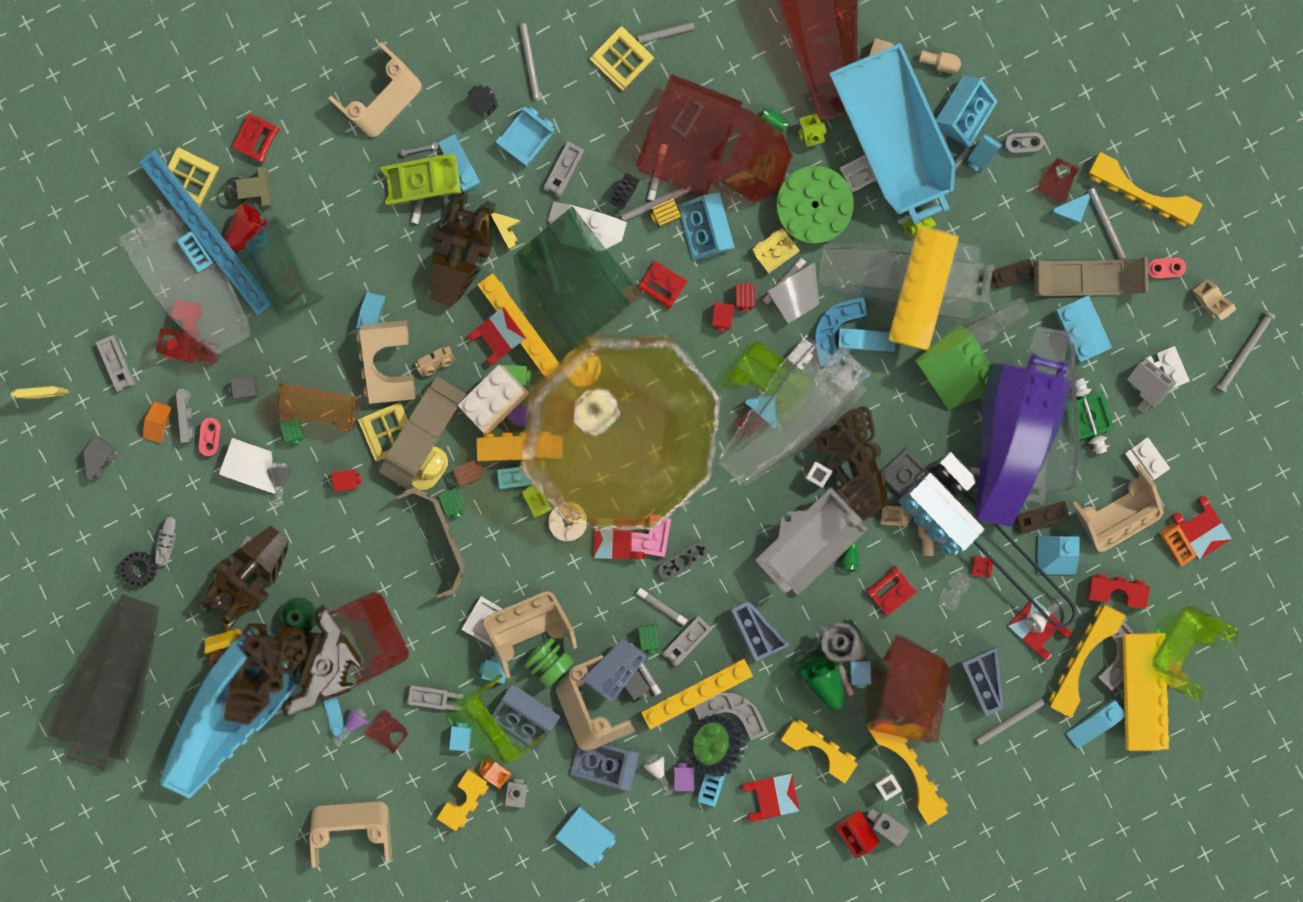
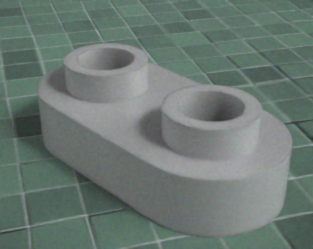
M1037 132L1011 134L1005 140L1006 150L1013 154L1037 152L1044 145L1042 135ZM1035 140L1037 142L1036 146H1032L1030 141ZM1016 141L1017 147H1012L1011 142Z

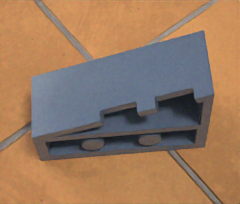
M749 601L727 610L751 662H757L790 646Z

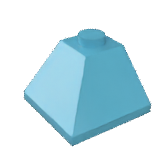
M1038 536L1037 565L1045 574L1076 575L1079 560V537Z

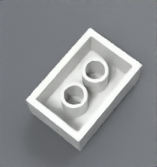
M498 365L458 406L483 433L489 434L530 393L504 366Z

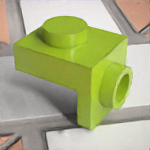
M932 216L920 220L915 225H913L910 218L902 223L905 233L911 240L916 238L919 226L931 229L937 225Z
M539 484L531 485L522 491L535 518L552 509Z

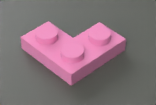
M652 516L649 534L632 532V551L665 557L671 519Z

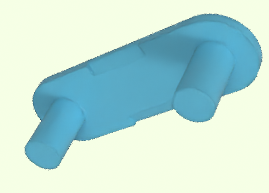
M334 697L323 701L332 734L335 736L343 735L345 725L338 698Z

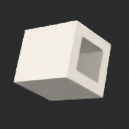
M814 462L805 479L823 488L832 471L818 462Z
M891 772L874 781L885 800L902 791Z

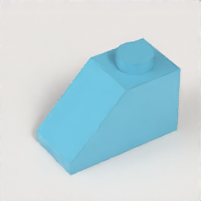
M366 293L360 310L357 329L360 330L362 324L380 323L386 296Z

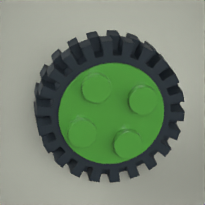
M716 714L705 716V720L700 719L698 721L701 726L695 724L693 727L696 733L690 732L693 740L688 739L687 744L692 745V747H688L687 752L692 754L688 757L689 760H692L691 764L696 767V770L716 777L725 776V773H731L730 769L735 770L737 768L735 762L740 763L742 761L738 756L739 754L744 756L745 752L740 749L741 747H746V743L741 742V740L745 739V735L740 734L743 732V729L738 727L739 724L731 718Z

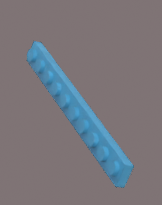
M155 150L151 151L139 162L257 316L262 314L274 304L159 154Z

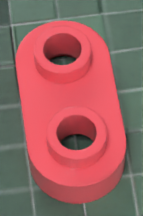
M1180 258L1154 259L1148 263V275L1154 279L1176 278L1182 276L1186 271V264ZM1174 264L1179 265L1180 269L1178 271L1174 270ZM1155 265H1159V266H1160V271H1159V272H1156V271H1155V269H1154Z
M207 418L201 424L199 450L205 456H213L219 450L221 424L215 418ZM210 424L215 426L213 431L208 429ZM208 443L213 445L211 450L206 448Z

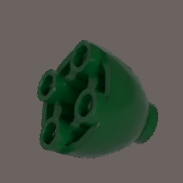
M296 597L289 599L283 604L279 613L281 626L300 628L304 633L310 632L316 624V619L314 618L316 607L310 600ZM293 614H297L299 616V619L297 621L292 620Z

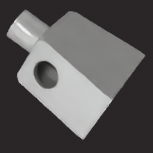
M872 808L866 817L875 824L873 829L897 846L902 843L910 831V828L886 812H883L881 815ZM883 821L890 823L889 829L882 826Z

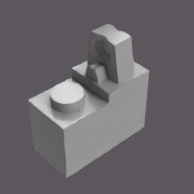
M1148 359L1140 362L1127 379L1134 389L1141 391L1140 396L1143 401L1138 406V409L1142 413L1146 412L1151 406L1155 408L1162 403L1176 384Z

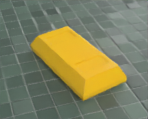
M234 629L205 638V654L230 647L233 642L241 638V630Z

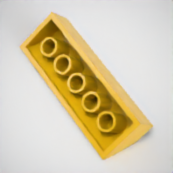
M919 226L889 340L929 350L959 237Z
M1165 633L1123 634L1126 751L1169 749Z

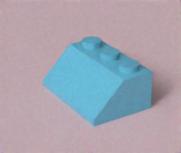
M963 75L937 117V125L943 133L970 148L998 101L980 78Z
M720 193L703 195L677 205L692 260L735 248Z
M1089 296L1053 311L1076 363L1083 362L1112 348Z

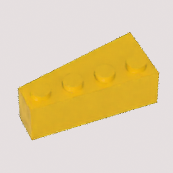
M550 431L538 432V436H531V432H520V436H513V433H501V437H495L494 434H483V438H477V461L562 459L561 436L550 435Z

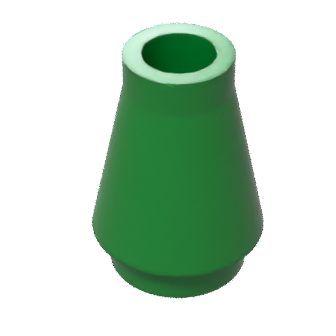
M765 107L759 117L762 125L778 129L782 132L788 125V121L783 119L772 108Z
M853 543L845 551L841 562L842 570L858 571V567H860L858 544Z

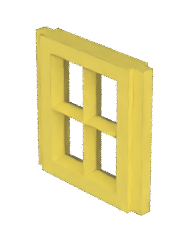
M622 26L590 58L622 91L654 59ZM618 39L629 47L623 55L612 47ZM608 49L619 58L613 66L602 57ZM632 51L642 60L636 68L625 59ZM621 62L625 63L632 70L626 78L615 69Z
M178 147L168 167L172 173L186 179L183 184L185 189L189 180L202 186L198 196L188 192L200 207L218 173L219 167ZM179 160L192 165L188 175L175 169ZM195 168L208 173L204 183L191 177Z
M50 386L19 389L11 393L16 398L36 399L65 396V394H68V390Z
M401 402L358 419L376 462L385 459L390 451L388 449L383 452L378 438L388 435L393 446L394 439L391 433L399 429L402 431L408 422ZM394 412L399 426L389 429L384 416ZM381 418L386 431L376 435L371 421Z

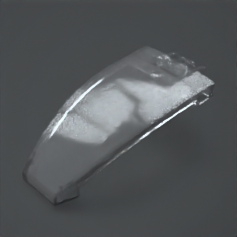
M158 200L156 205L161 214L156 216L153 208L150 205L146 206V210L152 219H149L144 209L139 210L140 216L144 220V223L141 225L133 214L129 215L135 229L118 237V242L147 289L165 312L194 340L217 356L251 336L247 317L244 316L229 278L213 258V264L197 273L176 243V240L189 233L191 229L174 208L166 210L162 202ZM192 238L184 242V245L186 246L193 242ZM195 244L194 246L189 248L188 251L192 252L193 250L198 248L197 245ZM199 251V252H197L196 254H194L192 257L195 259V258H197L198 256H200V255L202 254V252ZM204 257L196 263L199 266L207 259Z

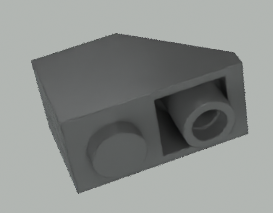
M95 436L84 450L86 475L89 480H98L103 475V468L106 464H111L116 458L115 453L117 449L100 436Z

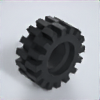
M626 172L609 203L623 210L640 180Z
M146 552L128 554L120 566L122 569L120 573L123 575L124 581L133 586L149 584L154 580V576L157 575L156 570H158L155 560ZM138 561L146 566L145 574L140 577L132 572L133 564Z

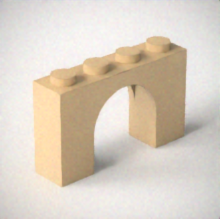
M407 320L362 324L360 330L357 331V342L361 343L362 349L359 350L360 361L364 362V368L361 371L362 379H366L367 386H364V395L368 397L369 404L415 399L414 375L389 377L380 373L373 362L376 352L384 347L408 345Z

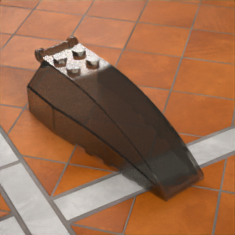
M124 594L120 597L107 623L103 626L100 635L95 643H93L90 652L85 660H83L80 669L63 694L48 731V735L72 744L67 756L68 760H77L95 766L103 772L106 769L109 757L123 762L126 761L140 722L160 607ZM81 747L103 756L101 760L78 753L77 749Z

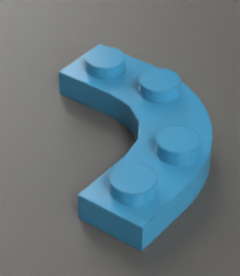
M864 297L836 304L820 319L815 333V345L820 366L840 362L835 344L836 331L844 322L868 316Z

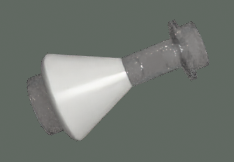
M1053 598V604L1044 610L1049 617L1057 610H1064L1065 603L1061 598ZM1040 612L1027 614L1025 624L1031 632L1042 633L1048 620Z
M654 753L646 757L643 768L658 779L663 789L660 794L666 797L674 793V786H669L664 776V756Z

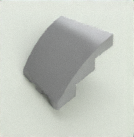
M814 263L768 291L787 324L819 305L816 267Z

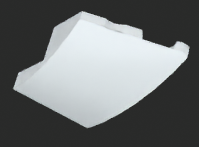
M232 438L219 474L253 487L276 493L275 483L269 471V468L273 467L272 452Z

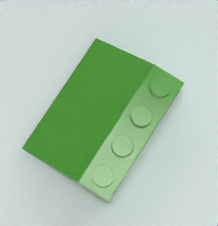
M961 324L915 360L948 410L984 397L991 364L974 336Z

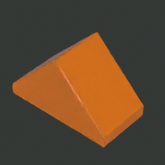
M153 402L144 420V439L162 444L173 407Z

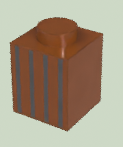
M475 460L453 469L460 487L483 478L481 475L484 473L480 462L476 463Z

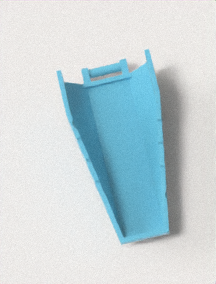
M248 630V634H254L253 630ZM241 634L239 640L231 644L209 672L176 734L165 763L160 781L161 785L189 799L220 769L219 765L226 758L230 759L234 755L233 752L241 744L244 745L248 741L247 738L255 730L259 731L275 715L284 700H287L298 686L289 674H283V689L278 693L270 692V704L249 725L223 720L221 709L226 684L247 658L242 650H247L243 646V642L246 640L243 634ZM245 666L244 671H253L257 674L261 668Z

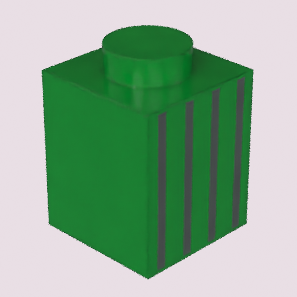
M296 415L279 420L284 442H290V445L301 443V439L305 438L300 416Z
M457 488L438 495L446 517L451 516L453 519L463 515L462 511L466 509Z
M658 625L638 627L641 651L645 650L646 653L657 652V648H660Z

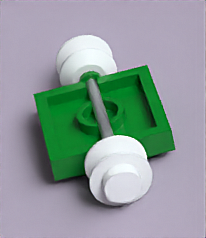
M1082 378L1073 381L1074 385L1070 386L1076 390L1073 396L1080 397V399L1067 403L1066 409L1076 440L1092 436L1093 439L1089 441V444H1093L1094 449L1091 452L1095 451L1097 455L1106 452L1107 447H1110V445H1105L1104 442L1107 437L1100 436V433L1112 430L1114 426L1103 392L1088 397L1086 394H1089L1092 389L1086 386L1089 381H1085Z

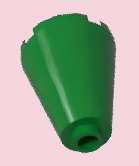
M827 655L811 660L807 663L808 668L806 670L802 669L801 675L829 709L838 710L842 708L846 699L839 663L829 659Z

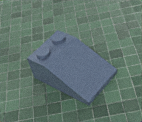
M608 744L591 751H583L578 746L570 775L618 789L630 790L640 753Z

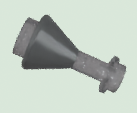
M273 462V467H270L269 471L275 483V498L271 499V501H273V505L283 506L284 502H286L283 499V486L292 469L288 468V463Z

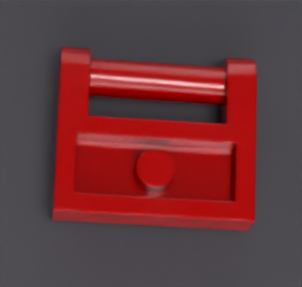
M249 113L232 148L264 163L269 147L276 133H279L280 128ZM264 128H267L269 132L259 153L254 152L256 144Z
M655 261L637 290L641 293H647L670 310L688 281ZM649 281L671 293L670 299L648 286Z
M893 566L891 571L874 586H869L866 589L867 593L886 616H889L917 593L896 566ZM895 577L900 580L881 597H878L876 593Z

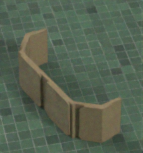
M1148 257L1097 261L1034 260L1035 296L1128 295L1149 292Z
M437 376L423 395L385 457L379 473L405 489H411L419 469L459 407L458 404L467 397V394Z
M411 488L402 492L403 494L397 496V499H403L416 494L433 501L460 567L452 589L438 594L436 597H446L458 592L467 565L457 540L451 533L452 528L440 499L430 497L431 494L417 488Z

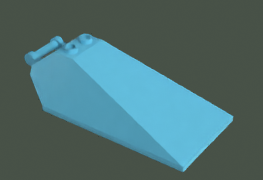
M901 43L831 72L830 77L880 189L898 214L908 212L913 225L938 212L948 211L949 206L944 196L954 191L955 162ZM933 200H939L940 204L916 214L915 208Z

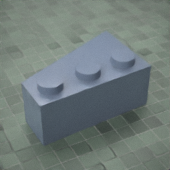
M622 639L582 680L612 703L647 656L625 639Z
M994 646L960 661L983 715L988 716L1004 709L998 647Z

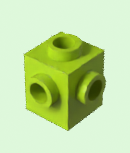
M817 113L799 118L801 129L798 130L800 141L804 140L806 147L825 142L824 134L827 133L824 122L821 123Z

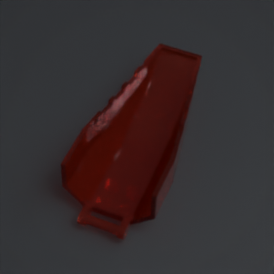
M778 0L779 10L820 120L847 115L830 77V73L858 61V0Z

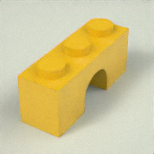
M469 768L458 784V787L463 789L467 795L466 802L456 805L448 800L437 819L455 831L459 827L463 829L468 821L466 815L469 811L473 813L478 805L476 799L479 795L483 796L489 787L486 785L488 780Z

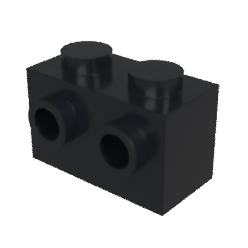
M481 84L478 87L474 86L467 93L469 95L467 97L469 104L485 119L499 107L495 99V93L487 85L485 87Z

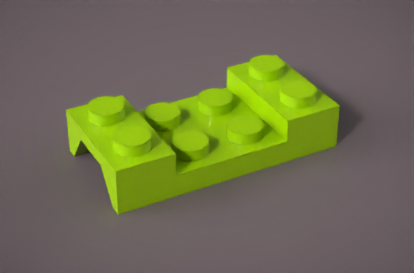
M445 154L381 167V171L386 177L389 195L385 200L386 205L394 206L420 199L461 193L455 154Z

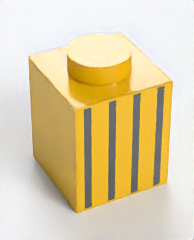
M674 199L652 207L653 213L650 214L654 224L658 223L659 227L681 218Z

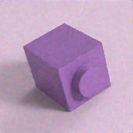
M681 762L678 763V766H674V791H694V766H690V763Z

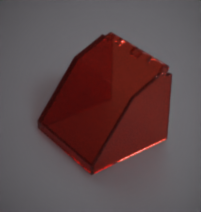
M671 74L647 131L636 164L639 167L638 171L651 176L652 171L655 170V178L669 183L670 178L673 177V185L687 189L688 184H691V192L702 196L703 193L707 194L743 102Z
M895 635L882 660L890 663L882 706L872 721L869 730L925 743L937 742L939 740L940 724H942L944 712L943 706H945L949 685L950 669L945 660L904 636Z

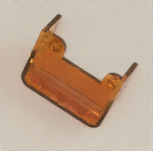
M279 383L276 414L280 415L279 419L291 421V417L335 425L337 426L336 430L348 432V428H356L361 399Z

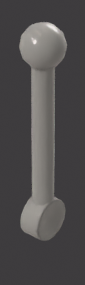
M434 142L430 146L407 151L403 149L400 151V156L405 157L407 154L429 149L438 150L439 144Z

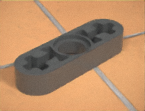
M696 542L659 566V575L664 579H671L702 560L708 554L707 545L703 542ZM697 545L700 547L704 546V554L702 556L696 554L694 556L696 560L692 561V557L687 551L691 549V553L696 551ZM680 555L688 556L689 563L686 566L679 565L678 557ZM675 560V564L680 570L676 571L674 568L670 571L671 575H663V566L670 567L673 565L670 561Z

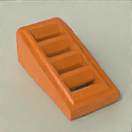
M1171 523L1159 532L1162 540L1181 567L1197 556L1178 524ZM1178 537L1180 538V540L1172 544V541H1174ZM1182 544H1184V546H1183L1182 548H1180L1179 550H1176V548H1178L1179 546H1181ZM1188 550L1189 553H1187V554L1184 555L1183 557H1180V556H1179V555H1181L1182 553H1184L1185 551Z

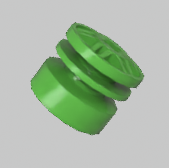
M553 638L542 643L529 656L524 665L526 669L532 664L536 666L531 672L532 675L539 670L542 672L538 681L546 689L575 661L567 652L560 656L556 654L561 647L559 644L553 650L550 648L555 642Z

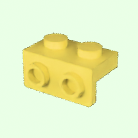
M781 228L774 231L766 240L759 242L752 251L756 259L769 274L797 254L799 249L787 235L785 229Z

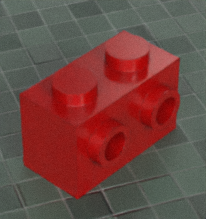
M860 810L847 815L835 826L855 858L869 853L880 843V840Z

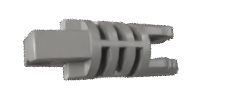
M172 516L165 518L163 529H159L155 559L157 564L167 565L173 552L177 533L174 532L176 520Z

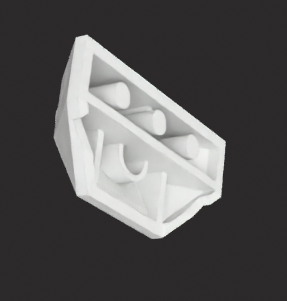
M553 202L548 219L562 244L597 254L621 242L627 222L606 214L558 202Z

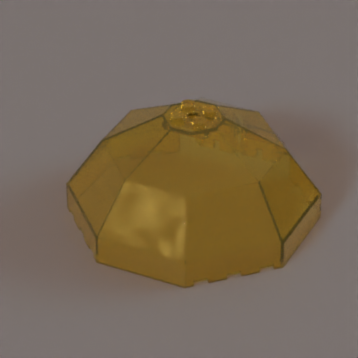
M589 336L530 389L521 470L542 494L548 493L547 500L568 523H589L595 530H654L711 478L712 471L710 468L711 460L714 457L715 433H717L719 420L717 415L718 408L721 405V398L679 346L669 338ZM599 407V413L597 415L592 414L593 408Z

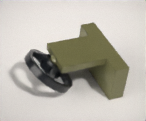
M258 167L259 177L246 179L233 177L228 179L223 187L225 198L233 204H240L245 202L247 198L261 197L263 207H272L268 168ZM228 183H230L232 186V198H230L227 194ZM237 196H238V199H243V200L240 201V202H236V201H235V199L237 198Z

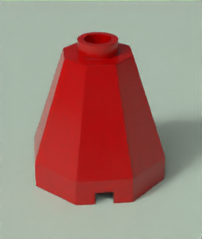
M241 204L236 209L224 237L233 251H241L268 237L273 232L268 220L265 218L262 221L260 218L262 214L248 204Z

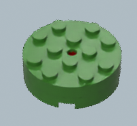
M808 166L790 174L780 185L775 197V212L780 223L779 225L785 229L787 235L802 243L818 244L837 237L845 230L853 214L854 201L849 185L840 174L823 166ZM812 202L816 204V208L812 207Z

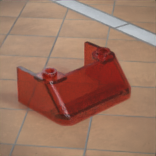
M378 592L369 593L330 612L333 616L344 611L346 617L352 621L364 617L380 650V653L374 655L370 660V667L373 673L357 680V685L408 659L409 649L382 594Z

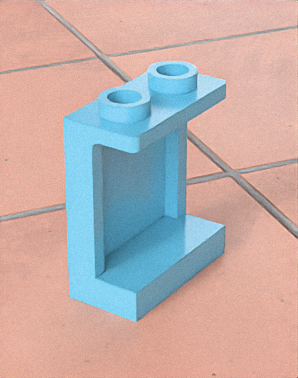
M523 106L520 114L502 137L500 136L496 141L499 147L526 168L555 132L552 128L554 125L546 118L544 120L537 116L539 113L530 106L529 108Z
M581 805L555 836V838L590 866L594 863L598 864L604 857L603 851L606 848L610 849L616 842L614 839L616 834L609 831L588 814Z

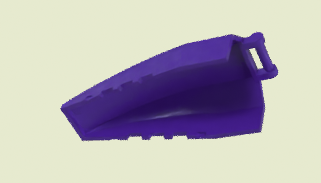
M1032 353L1029 357L1027 368L991 363L982 407L981 424L983 425V433L980 438L982 448L981 457H979L980 476L977 479L978 491L976 493L975 519L1011 527L1021 511L1046 461L1063 420L1071 384L1070 380L1064 378L1068 370L1067 362L1052 361ZM1041 365L1056 369V375L1037 371L1036 366Z

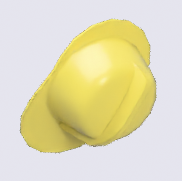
M438 447L432 448L412 483L415 488L420 490L432 488L445 472L448 466V458L442 449Z

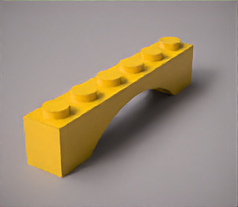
M1101 152L1096 155L1087 173L1091 181L1097 184L1102 182L1108 185L1107 188L1109 190L1125 194L1124 197L1131 201L1137 200L1142 203V207L1148 210L1153 208L1159 211L1158 214L1160 216L1176 220L1175 223L1181 227L1193 225L1203 205L1188 196L1165 198L1144 192L1126 177L1117 160Z
M493 273L477 284L496 311L504 307L526 336L521 345L546 379L562 368Z
M1103 604L1102 607L1098 606L1094 614L1096 617L1094 623H1089L1085 630L1086 638L1078 643L1076 647L1078 652L1075 658H1070L1067 664L1069 669L1066 675H1061L1057 683L1060 685L1057 692L1053 691L1048 700L1051 702V708L1070 718L1080 702L1078 680L1084 660L1099 642L1118 632L1126 617L1124 613L1106 604Z
M742 658L700 682L645 708L641 713L649 728L652 729L749 679L753 675L746 661Z
M884 713L866 724L871 735L879 745L895 751L909 765L916 783V807L925 822L930 825L948 814L945 809L948 805L943 797L938 798L935 793L938 789L933 781L928 782L925 777L928 774L922 764L918 765L915 761L918 757L912 748H907L905 743L908 741L904 734L897 732L895 728L897 723L892 715L888 717Z

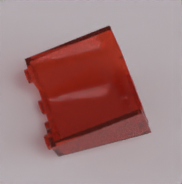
M731 104L727 113V120L730 124L741 128L728 164L720 161L710 162L706 167L703 177L720 192L757 203L762 198L779 191L793 155L782 131L749 109Z

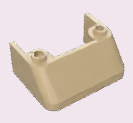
M382 42L379 44V47L391 58L386 65V72L393 80L367 108L358 101L351 102L344 108L332 96L328 98L359 129L371 138L380 136L422 90L420 80Z
M1140 464L1136 466L1139 477L1129 483V493L1101 510L1096 511L1094 507L1082 509L1076 501L1073 502L1080 523L1099 552L1107 551L1157 522L1164 514L1156 486Z
M542 592L490 614L483 621L494 654L506 678L510 677L506 661H509L514 656L512 646L545 631L554 639L567 636L573 648H577L574 630L555 595L551 592Z
M602 655L575 666L556 685V693L577 745L583 751H591L635 732L630 721L611 728L608 720L603 717L590 719L578 687L586 683L582 679L604 658Z
M383 801L317 806L312 811L310 826L312 868L317 867L320 863L319 848L324 847L329 842V831L367 828L368 837L372 842L384 843L385 862H389L392 859L389 808L387 804Z

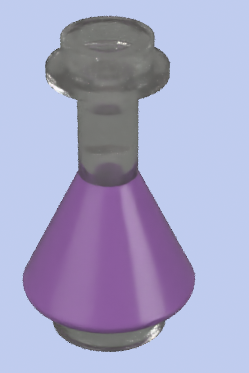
M358 706L355 709L350 708L346 727L338 736L333 735L332 741L339 747L345 746L344 740L351 731L368 724V713Z

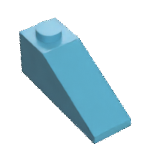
M454 134L438 142L444 155H456L460 186L463 192L467 193L481 186L456 135Z
M985 134L967 158L968 167L976 172L978 170L982 172L999 150L1001 144Z
M839 329L837 349L895 352V341L889 340L891 332Z
M1110 699L1070 729L1066 735L1078 749L1125 717V712L1114 699Z

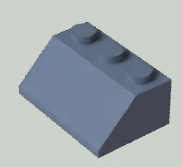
M512 684L489 720L537 751L560 716Z

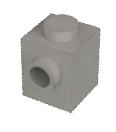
M513 778V781L508 782L505 806L525 807L528 783H525L524 779Z

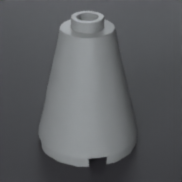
M838 623L832 625L833 627L824 633L822 649L829 659L836 662L861 661L865 657L866 647L852 626Z

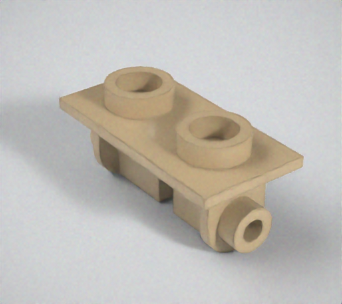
M443 346L434 351V359L428 354L417 360L418 362L415 365L422 378L431 376L435 371L449 367L453 362L457 361L449 346Z

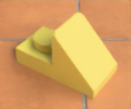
M497 213L491 214L509 250L515 248L514 242L518 240L513 231L509 232L508 229L520 224L521 221Z

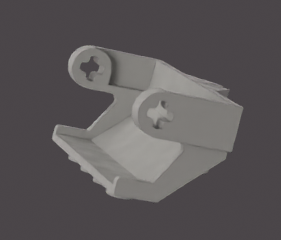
M830 488L807 511L787 512V515H790L792 518L790 522L785 521V518L781 517L779 538L756 559V562L785 593L793 589L797 595H800L868 528L841 496Z

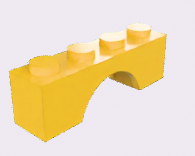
M800 719L797 722L792 720L780 739L796 751L805 746L821 748L828 756V772L843 783H846L858 765L854 761L856 757L848 752L845 754L840 752V747L832 741L827 743L823 740L824 736L816 730L812 733L806 729L808 725Z

